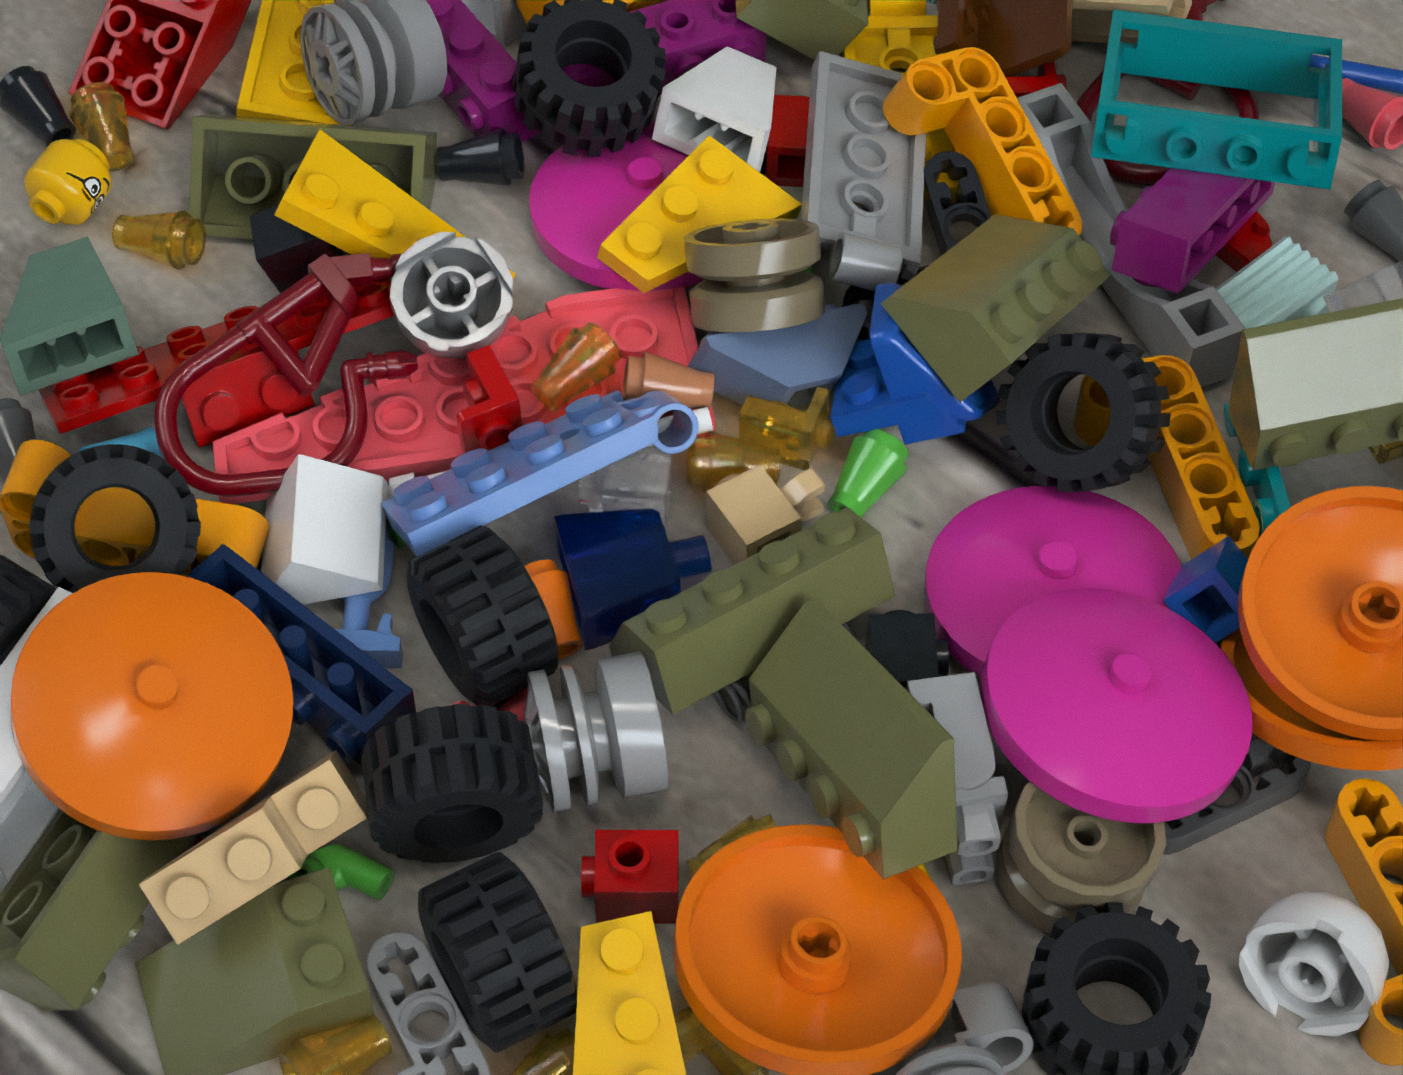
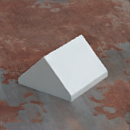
M298 454L285 472L279 490L271 492L266 500L265 518L270 527L262 552L261 573L303 605L383 590L386 514L381 503L387 500L388 483L385 478L373 473Z

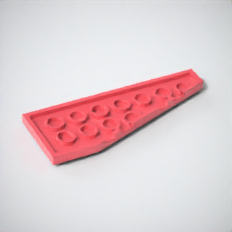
M685 286L648 291L646 293L637 290L611 288L563 295L546 302V311L522 321H519L516 315L510 317L501 337L490 345L519 398L522 426L536 421H542L544 424L565 415V408L570 403L588 395L598 394L603 397L615 390L621 392L622 395L628 355L643 357L645 351L688 366L699 348ZM424 353L417 356V362L415 363H418V370L407 378L376 380V383L364 386L368 411L367 432L360 451L348 467L383 476L387 482H389V478L414 472L415 477L452 469V461L464 454L460 443L456 414L460 410L469 407L462 387V382L470 379L467 358H437ZM340 388L321 396V405L292 417L285 418L283 413H280L213 441L215 473L241 474L289 468L298 454L320 460L326 457L338 445L344 433L346 412L343 390ZM712 404L709 413L713 431L699 434L697 437L715 435V417ZM673 410L665 412L660 418L673 415ZM271 492L232 497L219 496V500L221 503L228 504L267 500Z

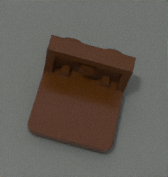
M936 0L939 13L937 35L933 40L936 55L967 47L979 48L986 51L996 60L1005 77H1012L1042 64L1051 63L1067 54L1071 48L1073 0Z

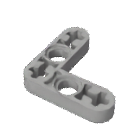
M402 932L387 934L377 940L369 950L366 961L372 990L411 1067L395 1075H446V1070L441 1060L450 1054L453 1055L454 1064L460 1075H490L487 1061L425 944L418 937ZM399 957L405 965L410 964L412 981L416 992L407 998L397 974L389 972L388 962L391 959ZM425 1011H438L449 1020L445 1033L431 1041L419 1040L413 1037L409 1032V1026L414 1017Z

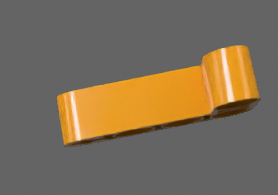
M967 47L913 62L883 101V113L891 127L909 136L944 128L956 152L967 157L975 167L991 217L997 214L1073 228L1080 235L1083 224L1080 213L996 60L982 49Z
M1171 355L1142 358L1144 362H1154L1161 374L1156 376L1154 380L1157 386H1167L1170 397L1168 400L1161 401V413H1171L1169 427H1160L1158 436L1165 439V442L1160 452L1150 453L1148 457L1190 559L1192 560L1227 536H1230L1247 559H1249L1260 533L1259 520L1193 369L1181 358ZM1085 375L1080 385L1073 423L1074 430L1079 438L1087 444L1095 446L1101 441L1108 429L1111 415L1110 403L1101 385L1090 376Z
M28 440L19 446L0 493V510L12 542L21 552L34 559L36 558L32 550L30 518L34 500L48 475L55 467L71 456L62 447L43 440ZM120 487L105 488L90 495L80 506L75 518V536L80 548L92 560L108 566H122L134 562L148 550L154 538L155 519L150 506L137 493ZM196 499L198 518L201 521V533L198 536L196 546L198 551L193 563H190L184 575H188L223 543L257 569L270 527L267 519L248 507Z
M1368 778L1356 779L1346 784L1339 793L1326 825L1325 839L1331 854L1361 909L1371 917L1381 930L1388 958L1398 975L1384 982L1383 992L1377 1005L1376 1001L1373 1006L1370 1005L1369 1016L1358 1029L1359 1041L1369 1057L1381 1064L1397 1066L1403 1065V1029L1396 1028L1390 1024L1384 1017V1014L1397 1015L1403 1019V885L1393 884L1382 874L1395 875L1403 881V807L1394 792L1380 781Z

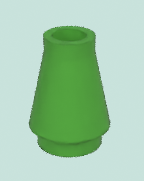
M877 428L866 431L863 436L855 437L850 446L835 490L827 502L828 508L832 512H838L848 507L862 518L906 473L905 462L909 457V452L904 444L893 435Z

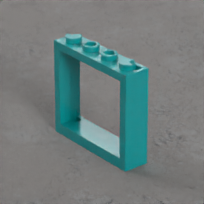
M1113 9L1090 157L1331 190L1342 140V39ZM1122 29L1139 31L1137 44L1120 42ZM1311 54L1329 56V63L1325 64V68L1309 67ZM1121 73L1313 98L1314 127L1117 101ZM1115 114L1127 116L1126 126L1114 125ZM1310 141H1313V151H1309Z

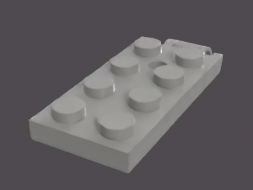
M819 51L811 71L801 220L817 224L819 227L820 249L831 251L828 266V278L830 280L875 291L877 285L890 282L896 283L901 270V278L910 281L917 274L921 264L926 133L911 136L900 133L891 127L883 113V101L903 74ZM854 203L863 204L869 212L861 210Z

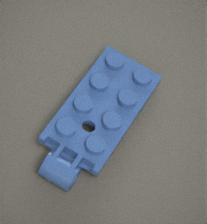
M618 390L603 397L598 394L588 395L570 403L565 408L566 414L551 422L544 424L542 421H536L515 429L508 436L509 442L488 452L486 449L481 448L460 455L452 461V469L431 479L427 476H419L405 481L393 490L394 497L383 501L381 505L391 527L418 557L480 525L483 526L651 444L659 450L670 454L680 453L688 449L698 434L697 417L689 407L663 391H650L641 397L626 401L623 400L621 392ZM673 410V419L670 426L663 432L658 433L659 427L657 422L665 412Z

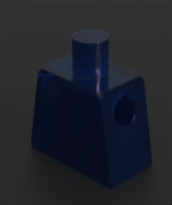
M653 508L554 516L557 554L562 570L568 574L576 621L585 651L610 643L623 622L646 611L653 603L669 599L681 593L680 579L712 571L710 553L704 535L669 542L660 513Z

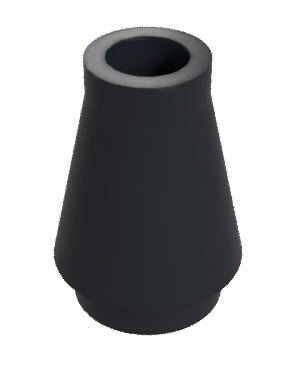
M21 66L9 72L1 80L0 107L6 114L40 138L47 147L55 140H72L76 133V127L69 120L46 73L36 71L31 66Z
M503 128L450 146L437 148V168L441 181L456 180L509 186L511 180L524 177V152L518 132L506 133Z

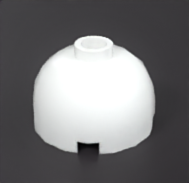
M1304 891L1274 902L1262 914L1246 936V944L1240 952L1238 965L1247 989L1261 1007L1274 1017H1276L1279 1004L1306 1019L1297 1027L1298 1030L1311 1035L1340 1036L1358 1030L1369 1016L1370 1005L1373 1006L1375 1001L1377 1005L1383 992L1384 982L1387 980L1389 958L1381 930L1365 911L1348 899L1328 892Z

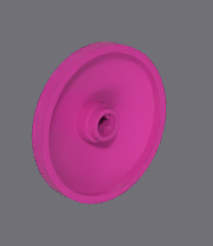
M652 120L649 127L644 126L642 136L634 143L625 140L624 148L614 153H611L605 147L602 148L600 156L587 157L585 149H576L575 155L562 152L563 145L548 157L535 175L529 194L530 220L534 238L545 256L570 276L605 289L619 288L640 291L599 260L597 255L602 242L689 156L652 140L656 121ZM686 272L650 291L672 289L681 286L689 287L702 282L704 278Z
M1057 486L1020 487L990 495L973 503L953 517L942 529L930 550L927 560L924 587L925 607L927 613H934L936 636L938 639H947L949 653L969 671L975 672V675L981 678L984 662L1000 627L1014 612L1030 601L1058 591L1092 588L1124 592L1168 608L1163 599L1171 582L1182 567L1174 549L1164 535L1141 514L1114 499L1091 491L1060 492L1057 491Z
M1088 588L1058 591L1032 600L1014 612L1000 627L982 668L980 680L982 705L987 725L1002 752L1014 767L1039 789L1056 800L1093 816L1126 823H1160L1192 815L1214 802L1228 788L1249 750L1253 726L1252 710L1244 684L1233 664L1216 643L1190 621L1174 611L1142 597L1124 592Z

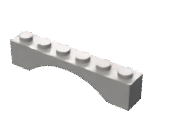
M1059 83L1018 97L1017 99L1080 213L1083 224L1082 232L1079 236L1097 250L1101 257L1102 265L1111 275L1101 284L1151 355H1171L1181 358L1193 369L1201 387L1232 376L1237 362L1242 329L1246 328L1213 285L1192 279L1178 294L1160 287L1143 286L1134 281L1132 277L1112 271L1116 246L1110 244L1111 229L1118 214L1123 210H1128L1112 182L1104 160L1102 158L1090 157L1094 136L1091 122L1063 84Z

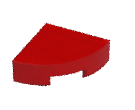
M1256 211L1216 253V256L1236 272L1241 270L1272 246L1269 236L1270 228L1266 220Z

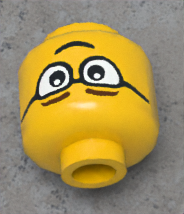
M60 139L50 143L24 176V188L30 199L29 205L32 211L40 219L50 224H57L59 221L71 225L83 224L111 191L112 177L109 172V162L106 156L95 145L82 139Z

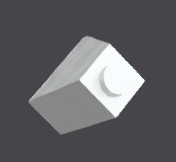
M728 46L663 87L652 140L690 155L710 135L760 172L771 130L777 67Z

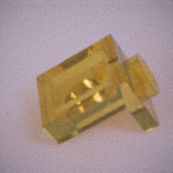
M817 387L807 411L792 408L783 402L767 401L747 395L739 413L738 452L805 471L810 469L817 449L827 451L835 431L830 418L831 413H828L830 390Z

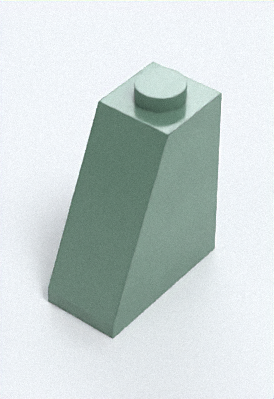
M88 236L30 255L0 336V343L20 396L139 355L122 302Z

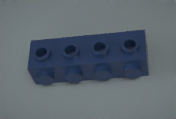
M224 543L186 575V577L208 583L228 593L250 609L262 621L277 642L289 670L294 701L292 721L298 725H303L307 722L322 734L323 741L332 752L337 750L344 762L350 763L354 759L362 765L361 755L364 754L363 747L369 739L376 737V731L384 725L397 722V718L409 713H417L412 688Z

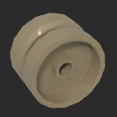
M757 219L708 226L692 231L684 236L688 272L704 278L702 282L689 290L691 318L694 327L716 332L766 331L802 325L820 318L825 313L823 281L817 275L804 271L821 259L819 227L816 223L797 219Z
M1029 781L1022 790L996 853L997 881L1010 907L1031 926L1049 934L1052 932L1053 924L1066 916L1074 923L1077 910L1089 905H1093L1097 914L1105 913L1107 903H1123V913L1133 914L1143 897L1145 888L1150 884L1158 869L1166 847L1164 822L1126 823L1093 816L1056 800Z

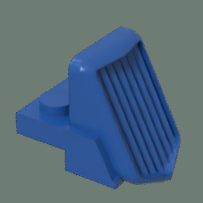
M890 282L876 286L870 325V339L855 343L842 376L835 384L830 418L837 437L898 425L906 445L964 433L967 421L983 417L997 406L1000 398H998V392L992 380H989L962 402L957 400L881 305L885 299L902 287L899 284Z

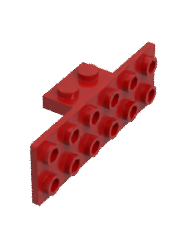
M389 278L373 281V285L353 287L359 300L343 334L394 316L390 303L391 280ZM321 295L276 326L298 355V350L311 345L329 307L330 302L324 295ZM245 306L235 309L224 316L223 322L203 329L200 326L180 328L171 332L166 337V342L146 349L136 346L139 355L39 389L41 399L58 432L66 433L156 401L166 379L180 364L235 327L236 323L257 310L258 307ZM256 341L246 345L193 382L180 399L193 439L198 447L213 443L217 439L277 414L283 413L285 417L315 406L312 394L301 398Z

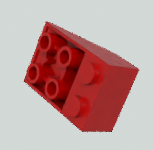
M107 0L68 94L156 127L169 130L233 47L252 0Z

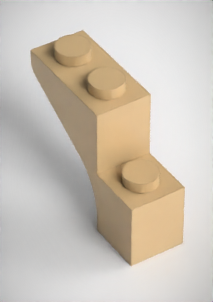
M334 750L279 784L274 791L256 805L140 882L139 886L178 945L300 870L307 855L367 819L366 797L337 750Z

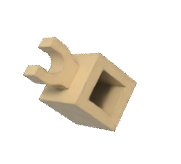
M761 464L742 474L728 475L720 480L714 488L706 491V528L735 565L760 552L767 544L783 540L801 531V522L824 512V505L817 496L825 492V484L812 468L796 475L780 489Z

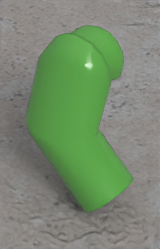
M332 844L319 848L307 855L301 869L288 876L287 880L330 867L337 891L352 887L379 901L389 891L395 873L394 870L345 845Z

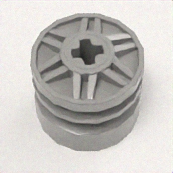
M336 0L331 4L311 7L303 17L300 38L302 58L308 80L324 110L341 125H352L365 121L367 117L384 115L390 107L392 109H404L434 100L444 90L447 77L446 48L441 28L426 0Z
M641 651L597 659L595 691L583 693L579 679L571 664L561 666L562 697L555 699L552 697L548 678L544 670L527 673L528 693L524 720L529 727L539 780L548 795L553 813L571 809L568 779L578 777L586 806L597 805L599 798V773L611 771L614 782L623 799L667 791L668 768L662 726L650 673Z

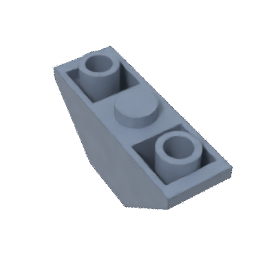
M863 303L840 308L836 304L825 305V313L820 318L802 325L756 332L712 331L701 340V345L688 367L714 373V392L767 419L820 407L842 376L868 312Z

